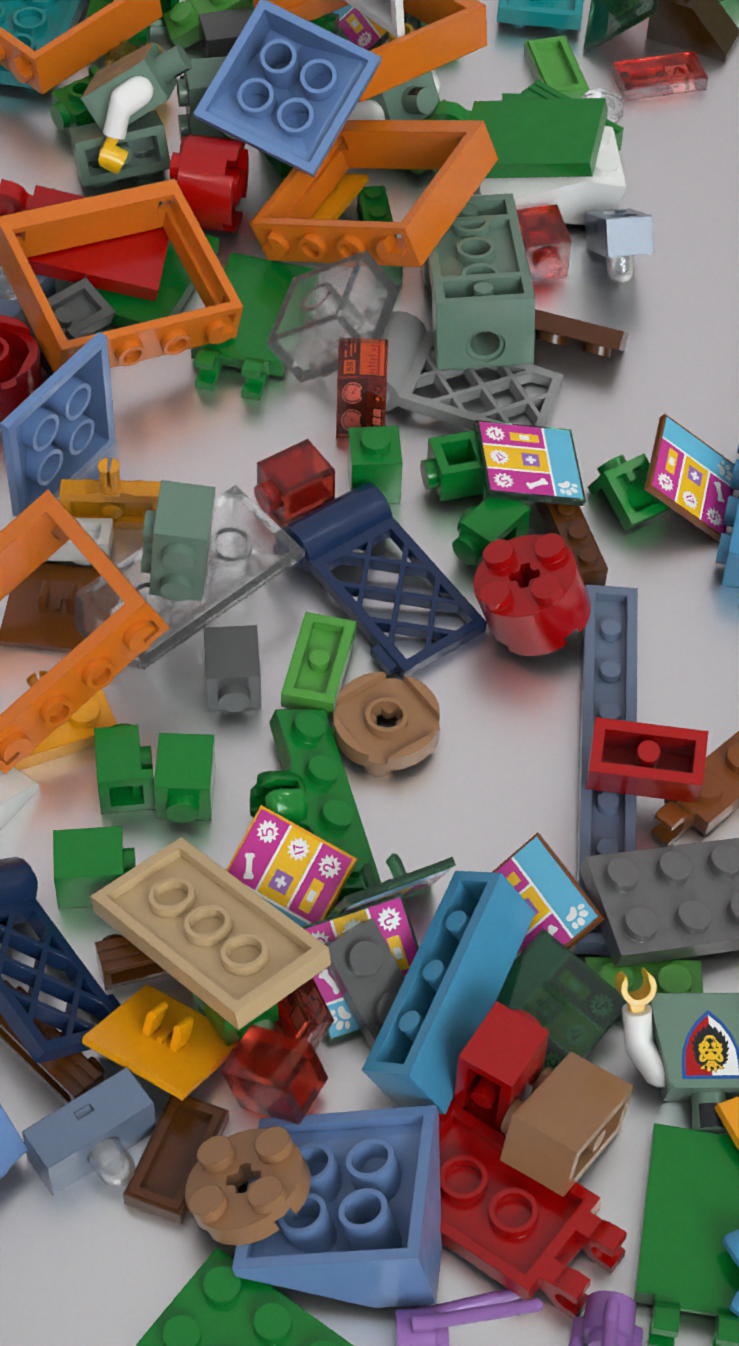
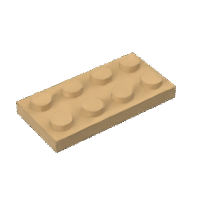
M182 837L90 896L95 914L238 1030L331 965L329 947Z

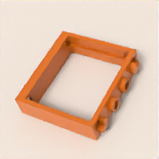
M113 0L112 3L37 51H34L0 27V65L13 73L20 83H27L43 95L163 17L160 0Z
M253 0L254 9L260 0ZM267 0L309 22L350 5L344 0ZM403 0L404 11L424 22L427 26L370 50V52L381 56L382 61L359 102L487 46L486 5L478 0Z
M347 120L315 177L313 178L293 168L250 224L267 260L421 267L495 165L498 157L484 120ZM349 168L439 170L402 222L311 219ZM394 234H401L402 238H396Z
M175 179L0 216V265L53 373L96 334L71 340L66 339L27 258L157 228H164L205 308L101 332L107 336L110 368L132 366L142 360L166 354L176 355L184 350L207 344H221L237 336L243 305ZM16 233H21V236H17V237H16L15 234H16Z
M48 489L0 531V601L70 539L125 604L0 714V770L4 774L8 773L24 757L27 758L34 748L59 726L65 724L81 706L100 689L109 685L119 672L143 651L149 649L150 645L170 628L75 517Z

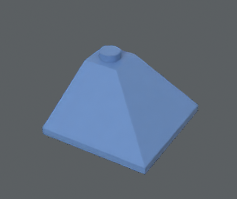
M260 0L195 109L193 116L314 178L379 67L382 58L267 0Z
M101 332L93 336L0 423L13 516H18L47 489L58 498L61 479L77 480L116 442L107 336Z
M428 1105L260 1118L258 1128L267 1129L273 1126H280L287 1130L309 1166L311 1185L307 1199L297 1214L294 1215L290 1208L283 1217L275 1221L279 1227L278 1231L263 1240L245 1245H236L232 1266L235 1277L372 1308L436 1305L442 1254L440 1232L439 1112L437 1106ZM257 1179L248 1180L247 1188L251 1182H254Z

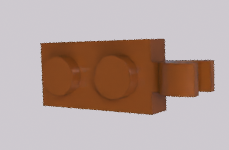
M739 731L706 757L703 787L696 803L665 799V805L655 814L654 818L660 824L651 830V835L665 847L674 844L692 826L704 836L707 835L739 808Z

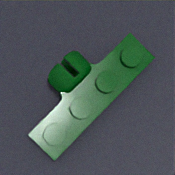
M275 709L269 725L283 770L264 771L257 775V783L250 790V816L255 817L260 806H265L358 858L336 901L365 900L378 895L383 886L325 709Z

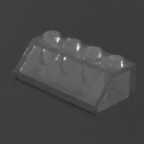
M234 485L214 499L210 550L202 602L193 600L171 601L162 596L149 595L150 574L141 573L143 548L116 565L170 627L150 645L149 649L143 651L127 666L145 670L304 558L305 550L237 485ZM102 576L75 593L74 628L84 638L88 637L125 604Z

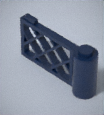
M370 482L357 486L281 529V540L278 542V549L285 563L291 568L297 567L304 573L310 571L348 617L353 621H357V627L374 646L370 650V655L388 676L397 672L404 680V675H413L486 631L487 622L393 518L385 496ZM389 537L403 552L401 560L371 556L372 547ZM342 564L363 568L361 582L357 584L339 581L332 574L331 570ZM373 569L399 574L397 589L366 585L368 570ZM404 575L426 578L434 587L433 595L402 591ZM363 599L394 603L392 620L369 616L362 608ZM400 604L430 609L428 626L397 621ZM436 610L456 613L463 619L466 625L457 630L434 627ZM398 634L426 639L425 647L422 651L406 659L393 644L394 636Z
M10 857L0 859V1013L36 1064L91 1050V1048L82 1044V1039L95 1025L77 1018V1009L80 1008L95 1015L101 1022L121 1004L113 994L106 995L36 900L38 881L31 866L22 858ZM27 922L40 941L13 930V924ZM7 948H12L34 958V968L6 956ZM45 964L63 971L70 980L71 985L44 973ZM1 974L28 985V994L25 995L9 988ZM42 991L67 1002L65 1012L39 1001V992ZM33 1019L61 1030L60 1037L46 1040L33 1022Z

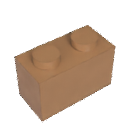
M570 1052L554 1070L546 1067L533 1086L531 1095L525 1102L517 1099L508 1109L501 1124V1132L506 1134L500 1160L564 1197L621 1130L634 1086L581 1056Z

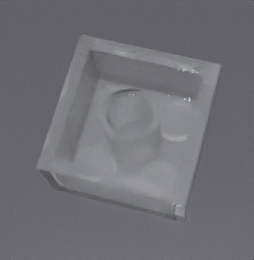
M367 250L293 277L266 345L300 383L319 376H329L339 370L340 340H382L400 290Z

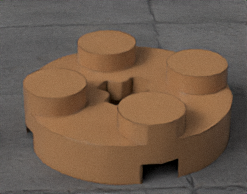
M372 672L362 675L349 682L338 695L336 708L333 712V735L336 744L346 757L356 764L364 766L366 772L376 777H384L391 774L394 770L409 768L424 760L439 742V703L432 691L416 678L404 675L403 681L396 678H386V672ZM382 715L386 719L396 717L398 720L393 727H381L377 725L376 716Z
M273 1126L267 1129L245 1130L228 1137L222 1135L213 1136L204 1141L198 1148V1162L191 1170L185 1187V1202L199 1227L208 1231L213 1240L226 1245L254 1243L278 1231L279 1227L275 1221L283 1217L290 1208L294 1215H296L304 1205L311 1185L309 1166L287 1130L280 1126ZM251 1179H257L249 1184L246 1192H238V1188L243 1183Z

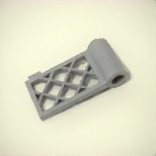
M395 311L384 316L373 340L386 341L385 375L357 376V378H368L367 409L372 411L373 406H381L383 408L382 412L391 411L397 406L473 431L480 429L479 421L512 425L508 418L522 413L527 414L534 427L545 428L562 385L564 374L532 364H519L514 367L488 366L486 368L497 371L501 378L483 383L475 370L485 367H472L461 371L452 369L437 370V366L430 358L431 352L434 351L433 333L426 331L423 322L416 316L408 312ZM464 374L472 387L453 392L446 379ZM533 382L549 389L547 393L529 398L521 385ZM434 383L442 396L429 399L416 395L414 392L417 388ZM376 384H380L382 386V389L380 391H376L374 389V386ZM509 389L518 402L500 407L491 394ZM376 394L381 396V400L378 402L374 400V395ZM480 398L488 410L487 412L475 414L466 411L462 403Z

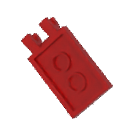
M1 179L0 216L87 197L38 185L35 186L34 194L30 195L21 185ZM162 227L28 257L27 260L34 274L76 283L86 277L94 288L156 302L169 237ZM16 233V237L21 236V233Z
M451 1101L446 1114H439L440 1232L442 1244L522 1299H531L540 1288L561 1312L571 1319L579 1317L585 1309L586 1298L588 1297L585 1292L591 1285V1279L579 1271L568 1267V1265L579 1251L583 1249L594 1263L612 1274L625 1256V1249L621 1245L626 1239L627 1232L611 1222L596 1216L600 1210L601 1198L576 1182L563 1197L502 1162L500 1157L506 1136Z

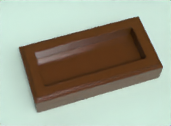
M170 1095L123 1193L124 1204L181 1225L188 1211L185 1202V1187L191 1170L198 1162V1148L210 1137L223 1134L229 1121V1110L187 1096L182 1101Z

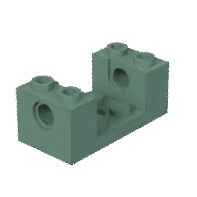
M513 193L472 196L421 266L424 288L432 289L433 346L437 370L452 369L461 371L472 367H514L519 364H534L535 294Z

